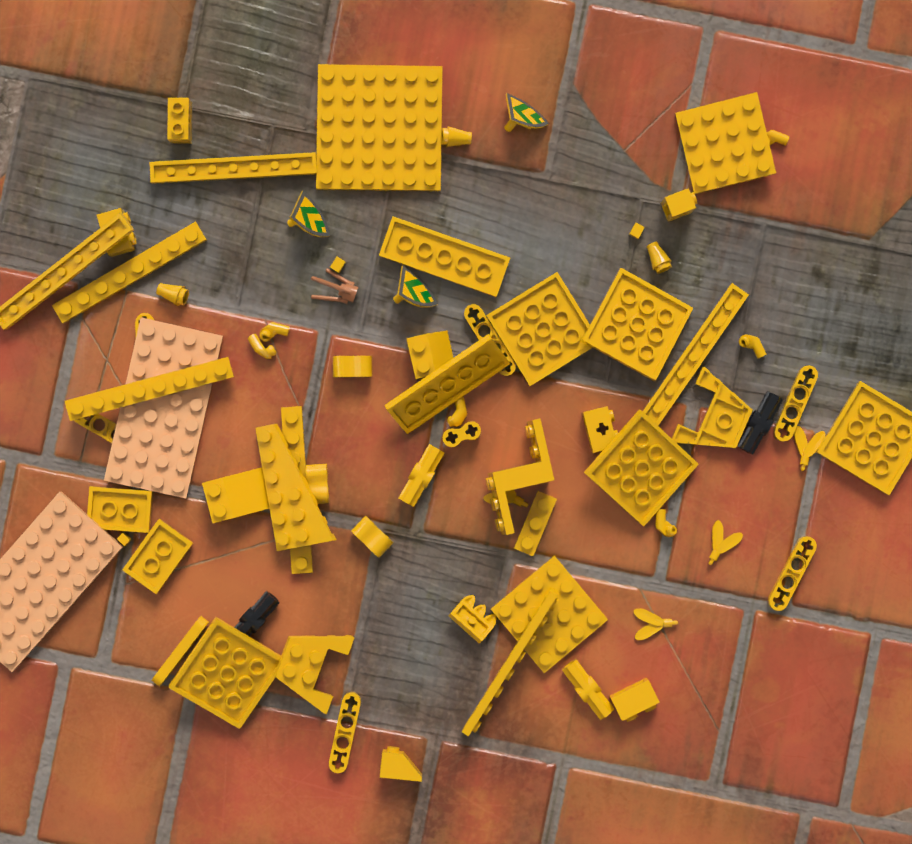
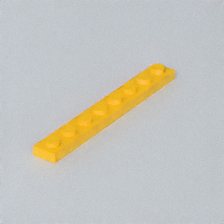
M316 152L149 162L150 183L152 184L317 174Z
M117 214L1 305L0 326L2 329L8 330L132 233L134 228L124 214Z
M195 221L56 302L52 307L64 324L202 244L207 239Z
M733 283L727 288L643 409V412L657 425L661 423L749 296V294Z
M229 357L65 400L64 402L69 420L73 421L233 378L234 375Z
M302 406L281 407L283 436L289 445L288 449L292 457L298 463L297 467L300 473L306 479ZM308 545L290 549L292 574L313 573L312 546Z
M551 588L466 722L462 733L467 736L472 731L476 733L482 723L479 721L482 714L487 715L493 706L490 703L493 697L498 698L504 688L501 684L505 679L509 681L515 671L512 668L516 661L520 663L526 652L523 651L527 644L531 646L537 636L534 632L538 626L542 628L548 619L545 616L549 609L554 610L559 602V599L556 598L559 592Z

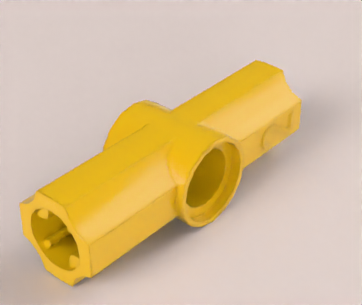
M430 444L428 445L419 463H416L410 473L409 480L399 496L400 500L412 507L415 506L424 488H427L434 476V471L444 455L443 451Z
M577 659L568 663L562 671L575 686L574 689L582 700L588 703L600 720L611 714L614 708L602 694V690L595 680L586 673Z

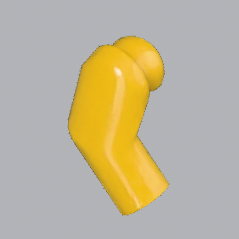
M775 130L767 132L770 145L777 142L786 146L789 140L788 135Z
M271 322L260 330L259 337L262 341L267 342L277 334L288 336L290 326Z
M252 334L248 337L249 343L257 354L265 359H272V356L276 355L277 352L274 347L269 345L265 348L257 334Z
M748 334L740 337L739 345L744 348L753 349L757 359L767 355L758 337Z
M464 397L455 401L456 411L447 419L451 427L460 426L467 417Z
M659 509L656 512V529L666 537L675 536L677 528L666 520V509Z

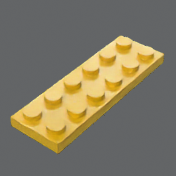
M392 216L379 253L380 257L493 297L498 295L510 261V257Z
M488 334L388 402L385 407L406 434H409L510 365V363Z

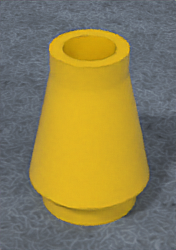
M449 126L442 128L441 145L451 147L471 144V132Z
M657 241L646 247L652 268L657 274L663 273L672 267V260L659 246Z
M160 283L156 294L177 306H184L189 297V290L185 289V286Z

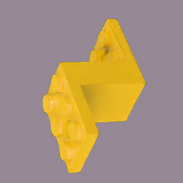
M541 418L528 421L527 426H525L527 439L530 438L532 446L529 447L532 459L535 458L536 462L488 473V478H485L487 489L491 490L493 498L490 499L493 511H496L498 517L495 519L496 529L502 535L515 533L505 492L554 481Z

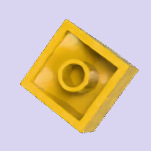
M447 330L406 338L416 380L425 378L454 358Z

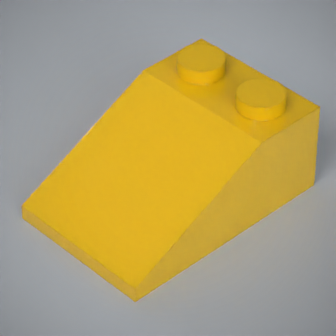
M262 467L202 483L212 523L269 509Z

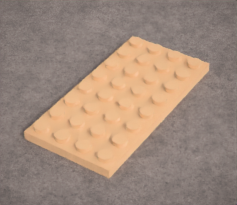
M141 317L126 384L218 360L223 336ZM212 383L120 408L104 481L187 498Z
M62 491L54 497L0 559V662L11 672L15 671L123 548L116 539L102 529L93 519L88 517Z

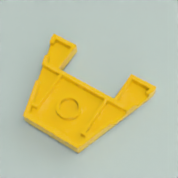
M702 367L695 385L714 392V396L698 432L677 424L671 438L676 443L736 448L753 409L734 392L729 390L707 368Z
M351 635L288 636L274 676L321 712L327 714L333 696L315 690V683L327 650L331 649L348 655L355 637Z

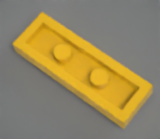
M537 491L514 549L534 556L557 501L556 498Z

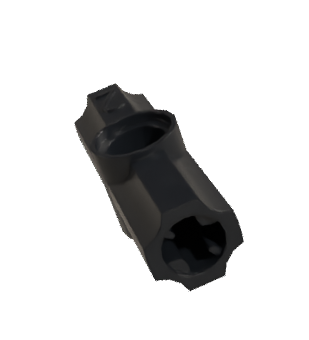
M768 391L765 393L757 410H754L746 424L747 428L742 434L737 447L752 455L754 454L761 439L770 430L774 421L773 418L783 399Z
M266 591L254 606L250 607L241 616L234 628L250 637L265 623L266 618L275 610L280 602L273 594Z

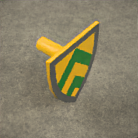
M508 93L505 94L510 118L504 126L506 131L511 132L516 124L527 129L543 128L549 124L537 110L525 101Z
M302 191L290 219L287 221L288 226L294 227L297 225L303 231L313 236L329 237V229L322 212L315 202Z
M401 266L398 294L393 297L394 302L399 304L405 300L412 305L422 308L438 305L433 293L422 279L405 266Z

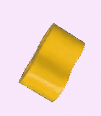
M333 356V377H372V356Z
M467 422L460 429L451 428L446 430L442 437L443 442L448 447H456L463 440L477 439L481 433V428L476 422ZM469 425H472L473 428L476 427L478 430L475 432L474 437L465 432L468 430ZM449 432H452L453 435L457 434L456 443L452 444L451 441H446V438L449 437Z
M327 464L306 465V481L318 504L329 503Z
M366 515L351 530L378 558L394 543Z

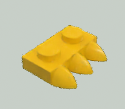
M469 595L463 598L448 616L480 644L495 626L496 615L491 614L484 618L486 606L478 605L473 609L475 596Z

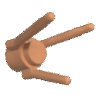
M328 268L326 272L343 282L341 286L315 276L311 277L313 281L339 290L338 295L342 296L312 295V299L342 302L345 304L348 301L354 302L358 287L354 286V282L345 279Z

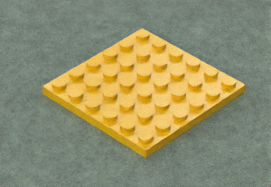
M318 64L316 190L441 192L443 66Z

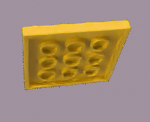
M757 92L675 113L694 194L776 174Z
M620 268L581 341L652 381H656L693 307Z
M558 272L486 315L529 386L593 348L581 341L590 324Z
M858 381L816 453L884 494L890 495L912 459V412L862 381Z
M639 409L584 473L636 521L645 526L699 464Z
M555 555L490 608L518 641L551 588L559 592L556 597L559 599L554 610H548L545 615L548 619L542 628L538 626L534 632L537 634L531 646L527 644L524 648L543 673L547 672L608 620Z
M215 617L169 684V688L240 729L275 679L274 674L281 655Z

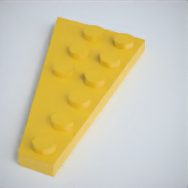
M278 424L255 428L277 551L337 540L334 533H331L325 516H322L318 508V502L304 475L300 473L297 467L298 463L292 457L288 449L289 445Z

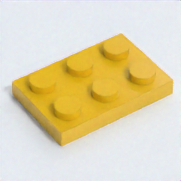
M89 486L87 516L98 523L104 530L149 533L153 491Z
M158 519L122 570L153 593L158 594L193 545V542L163 520Z

